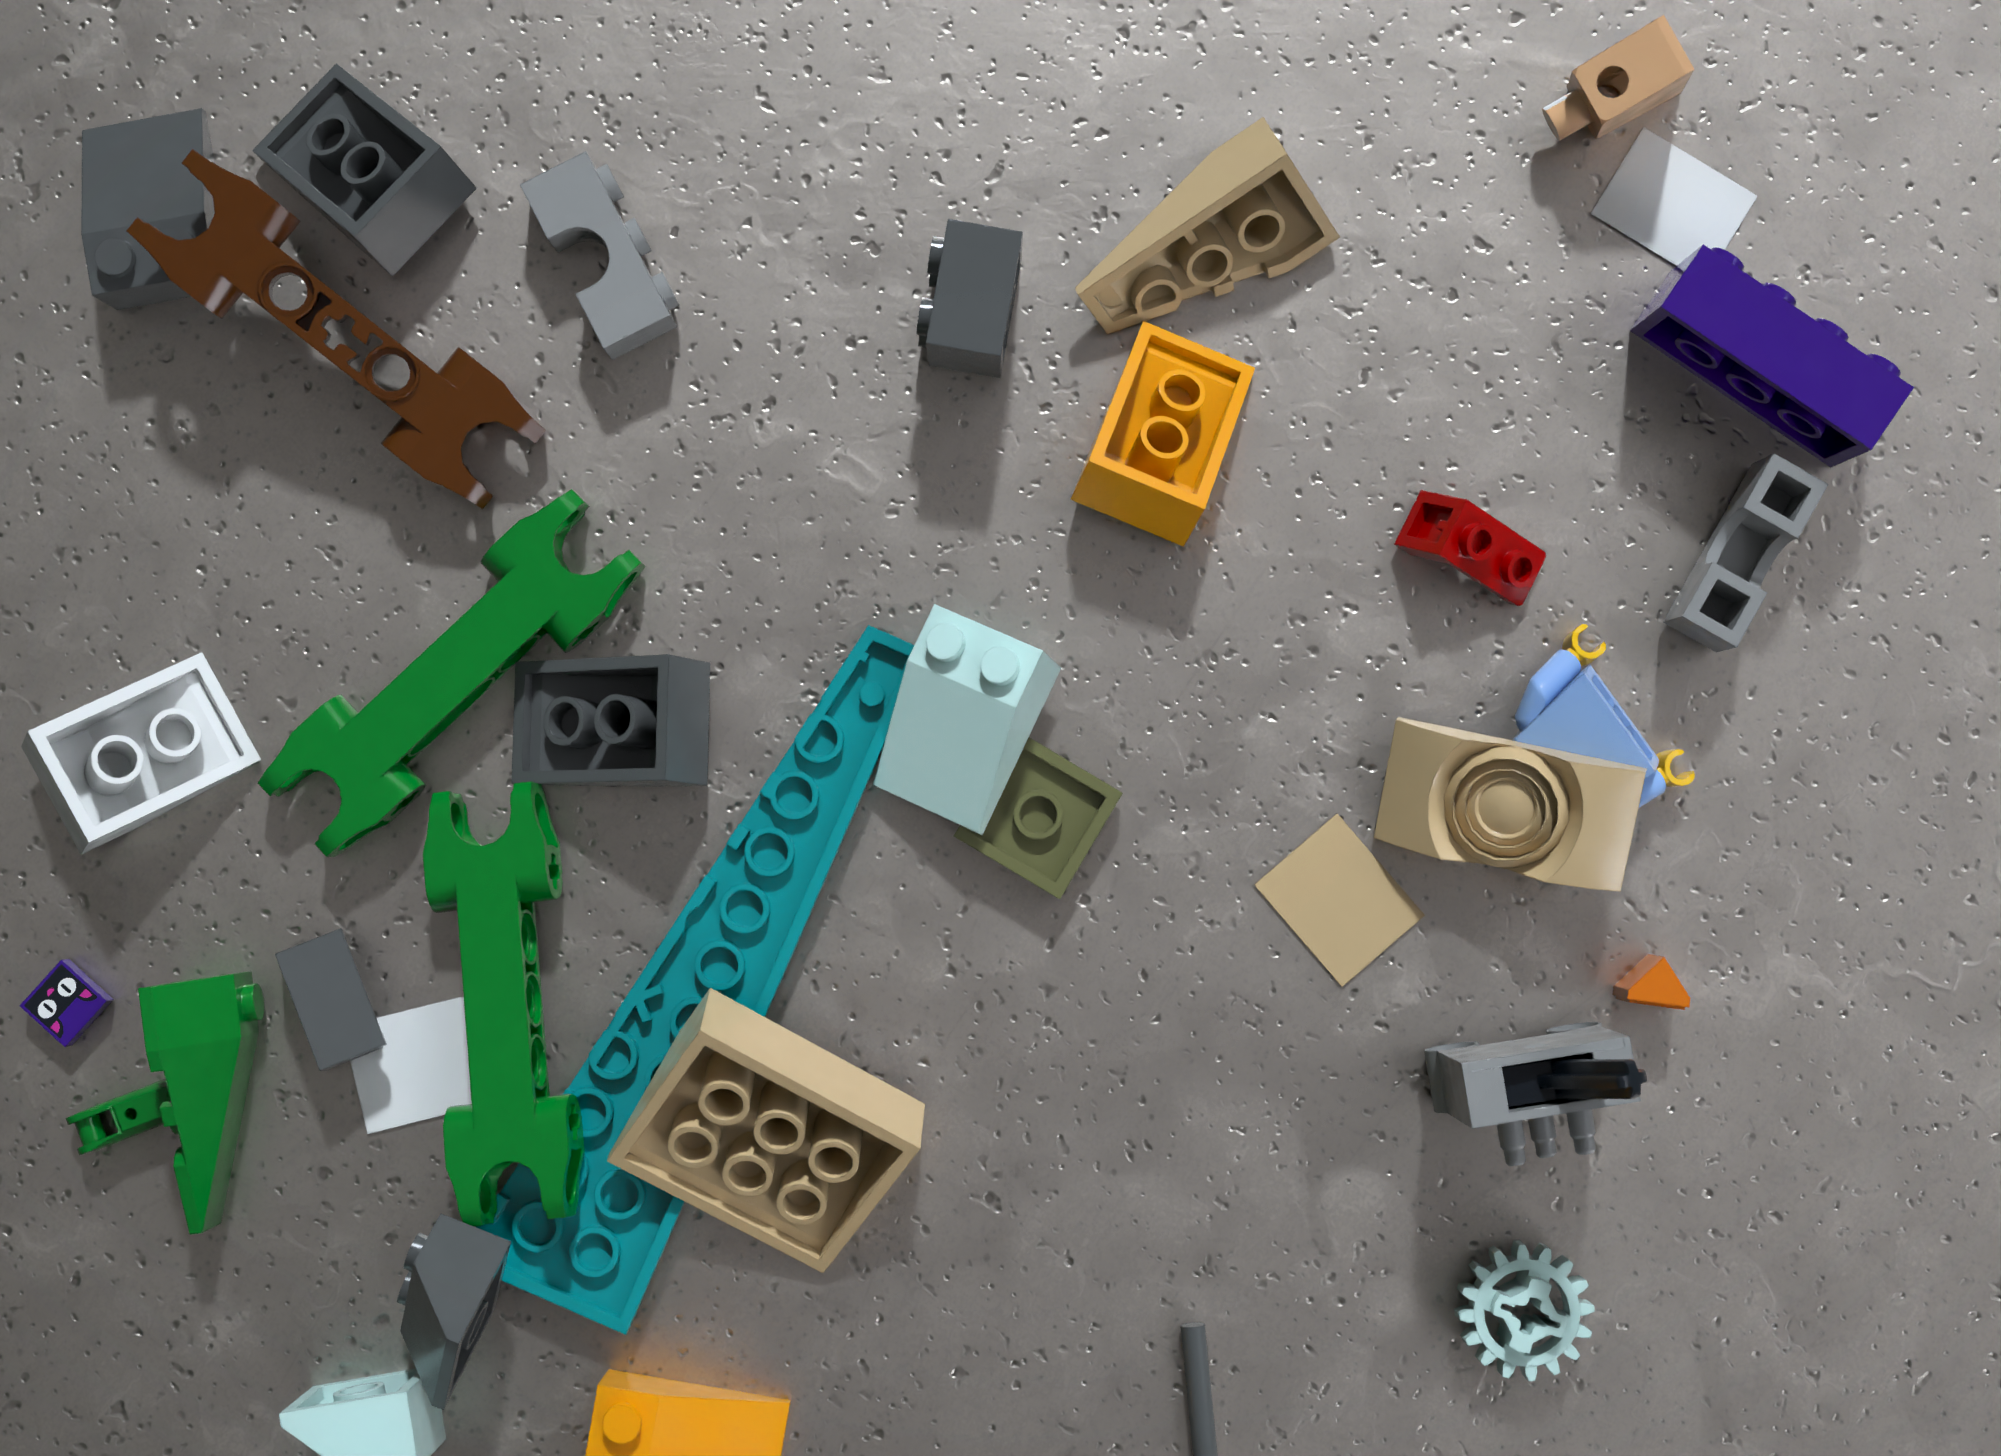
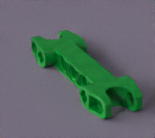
M571 489L536 513L519 520L489 548L481 559V564L498 583L359 713L342 695L331 698L290 734L278 756L266 769L258 784L269 796L273 794L278 797L281 796L283 793L292 790L304 778L314 772L322 771L333 778L340 790L341 805L339 813L315 842V845L326 857H336L363 837L390 824L420 795L426 785L412 771L408 764L515 665V662H518L547 634L565 653L575 649L612 616L623 595L641 574L645 565L630 550L618 555L608 565L593 574L580 575L569 570L563 557L562 548L564 540L590 507L574 490Z
M532 781L514 783L513 791L510 794V823L500 838L484 846L479 844L471 833L467 807L463 802L462 795L452 793L451 791L433 793L429 807L427 836L423 849L424 879L429 905L436 913L457 911L472 1104L450 1106L447 1108L443 1123L446 1170L454 1188L458 1210L462 1221L471 1226H483L494 1223V1217L497 1213L498 1180L504 1169L513 1162H519L530 1168L537 1177L542 1207L548 1219L576 1215L579 1198L580 1172L585 1154L581 1109L574 1094L550 1096L535 914V902L557 900L562 893L560 842L553 828L542 785Z

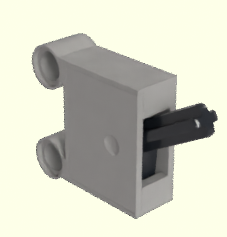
M1583 1022L1549 1028L1546 1030L1547 1035L1479 1045V1042L1472 1041L1427 1048L1424 1050L1434 1112L1448 1113L1472 1129L1497 1125L1500 1148L1504 1150L1505 1162L1508 1166L1522 1165L1526 1161L1524 1151L1526 1142L1522 1120H1528L1531 1140L1535 1143L1536 1155L1539 1158L1555 1156L1557 1153L1555 1145L1556 1130L1553 1115L1559 1114L1567 1115L1569 1133L1574 1141L1575 1152L1579 1155L1594 1153L1596 1149L1594 1135L1596 1132L1592 1109L1640 1102L1641 1084L1647 1082L1645 1070L1638 1069L1634 1061L1630 1036L1604 1028L1601 1022Z

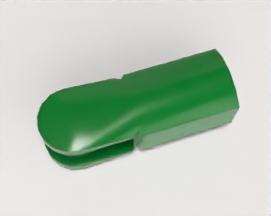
M166 1079L87 1108L66 1118L68 1125L75 1124L83 1145L77 1148L78 1154L82 1155L102 1149L163 1125L159 1107L162 1102H166L168 1089ZM108 1110L111 1112L118 1133L107 1136L99 1115Z

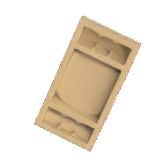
M1398 717L1395 721L1374 838L1440 860L1485 864L1511 870L1545 883L1621 892L1647 768Z

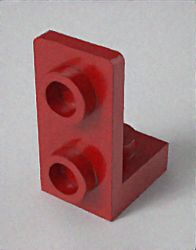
M1420 490L1394 545L1410 555L1451 565L1504 601L1516 606H1521L1524 603L1546 558V553L1469 500Z

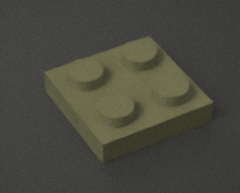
M1029 737L983 835L960 825L954 837L1056 898L1061 899L1123 793Z

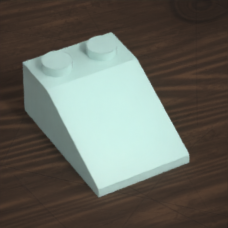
M934 604L907 660L873 785L983 835L1061 667L1041 649Z

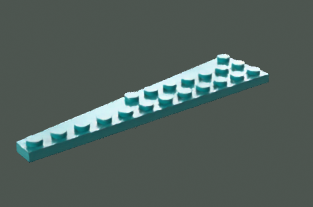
M870 625L867 626L822 695L815 710L809 715L794 738V742L760 790L759 796L742 822L734 830L708 874L704 876L616 1011L615 1017L590 1051L587 1060L570 1086L564 1091L563 1094H574L581 1109L585 1154L580 1172L576 1215L548 1219L542 1207L537 1177L530 1168L519 1163L501 1192L497 1194V1213L494 1217V1223L476 1226V1228L511 1241L502 1281L626 1335L630 1330L685 1202L607 1162L609 1153L679 1031L710 988L764 1017L767 1016L883 750L906 663L914 647L913 644Z

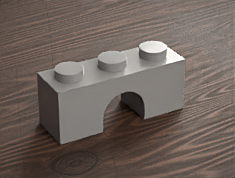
M585 151L520 184L547 239L558 253L577 243L587 241L596 242L608 248L609 264L605 274L594 285L576 293V296L603 349L612 360L677 328L669 310L679 306V303L663 272L652 277L641 256L652 250L636 219L633 218L624 223L614 202L624 198L607 164L596 169L588 153Z
M1774 453L1751 464L1663 623L1714 652L1738 647L1767 595V592L1760 589L1767 571L1782 549L1789 542L1799 538L1828 484Z

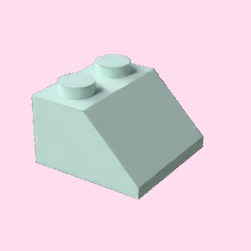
M417 1369L312 1386L279 1413L281 1427L321 1456H431L446 1440L442 1409L431 1405Z

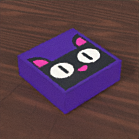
M62 959L20 1004V1007L64 1047L72 1046L114 999L70 959Z

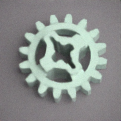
M1513 1240L1510 1256H1505L1495 1246L1488 1248L1492 1263L1485 1268L1481 1264L1472 1261L1469 1267L1477 1276L1474 1284L1458 1283L1457 1290L1469 1299L1468 1305L1454 1308V1315L1460 1321L1471 1323V1326L1467 1327L1460 1334L1462 1340L1468 1346L1482 1343L1475 1357L1484 1366L1492 1363L1498 1357L1497 1371L1505 1378L1509 1379L1515 1367L1519 1366L1522 1375L1528 1381H1535L1537 1366L1542 1364L1554 1376L1559 1374L1560 1368L1556 1358L1564 1353L1567 1357L1577 1360L1580 1354L1571 1344L1575 1336L1590 1338L1592 1331L1580 1323V1316L1595 1312L1594 1305L1588 1300L1578 1298L1577 1296L1589 1286L1587 1281L1580 1275L1567 1278L1573 1263L1563 1255L1556 1258L1550 1264L1551 1249L1544 1244L1539 1243L1534 1249L1532 1256L1529 1255L1526 1245L1520 1240ZM1517 1271L1514 1279L1500 1286L1495 1285L1504 1276ZM1550 1278L1559 1288L1563 1301V1310L1556 1308L1549 1298L1552 1285L1549 1284ZM1530 1301L1545 1317L1537 1314L1532 1316L1522 1314L1520 1319H1518L1503 1304L1515 1307V1305L1526 1306ZM1485 1310L1495 1315L1500 1323L1497 1335L1500 1337L1498 1343L1492 1338L1486 1326ZM1553 1335L1544 1344L1532 1348L1534 1342Z

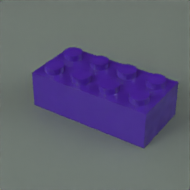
M1704 244L1670 271L1630 331L1830 468L1872 450L1914 388L1899 377L1901 372L1891 361L1876 354H1864L1847 342L1849 339L1847 333L1838 325L1822 318L1814 320L1795 307L1796 300L1788 291L1772 283L1761 284L1743 271L1744 265L1735 255L1718 247L1710 249Z

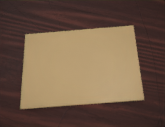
M1338 814L1334 815L1254 884L1341 987L1425 916Z

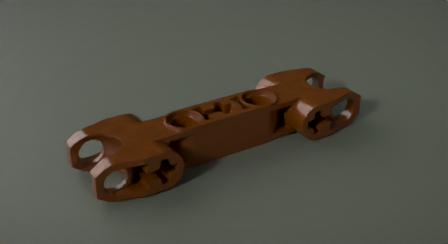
M192 149L182 161V164L204 184L213 196L215 214L209 228L196 238L177 240L165 235L156 227L137 217L126 232L149 252L173 283L222 319L243 293L401 416L400 420L381 442L386 449L426 480L463 496L483 510L493 495L486 490L480 481L472 476L463 463L461 447L467 433L480 423L498 422L512 428L522 437L528 438L536 444L546 430L524 410L503 381L458 347L436 373L280 249L281 245L301 221L252 181L225 170ZM288 275L302 278L307 287V298L304 304L298 309L291 311L280 309L272 296L275 283L281 277ZM348 317L352 318L356 322L352 326V334L367 346L370 344L372 335H376L383 341V344L367 355L360 372L350 365L352 361L360 357L359 354L344 344L337 345L334 350L328 346L327 343L331 338V334L325 326L331 319L342 323ZM388 355L403 358L410 369V378L407 384L397 391L382 389L374 378V368L377 362Z

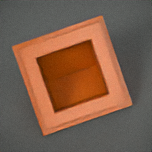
M1647 954L1613 986L1612 995L1616 996V999L1630 1003L1685 1010V1007H1690L1691 998L1665 957Z

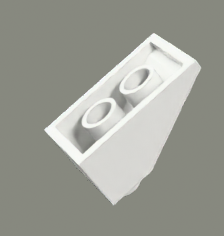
M202 652L27 731L21 746L81 855L146 824L261 761Z

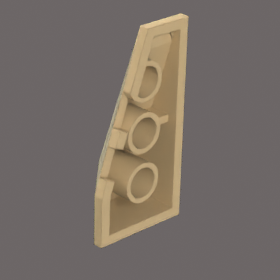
M1262 117L1213 150L1075 287V290L1105 332L1110 334L1143 321L1174 312L1179 307L1181 301L1212 291L1215 297L1234 291L1233 283L1265 272L1268 278H1272L1289 272L1339 239L1340 236L1269 124Z

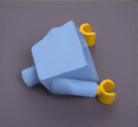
M1581 624L1565 637L1562 650H1558L1530 678L1514 715L1519 731L1512 741L1647 768L1639 808L1663 794L1666 787L1690 784L1695 778L1694 771H1686L1674 777L1670 770L1672 759L1682 755L1684 750H1665L1655 754L1593 667L1589 665L1581 671V666L1588 665L1606 650L1605 641L1600 643L1591 653L1585 652L1580 648L1577 641L1578 635L1588 627L1587 624Z

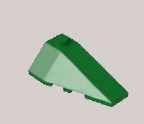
M252 971L181 980L138 988L145 1049L150 1072L164 1071L168 1088L166 1102H162L159 1107L163 1126H170L174 1134H179L182 1146L178 1147L175 1152L173 1167L190 1235L203 1233L221 1224L259 1035L258 1020L263 1019L265 1010L263 992L258 983L253 984Z

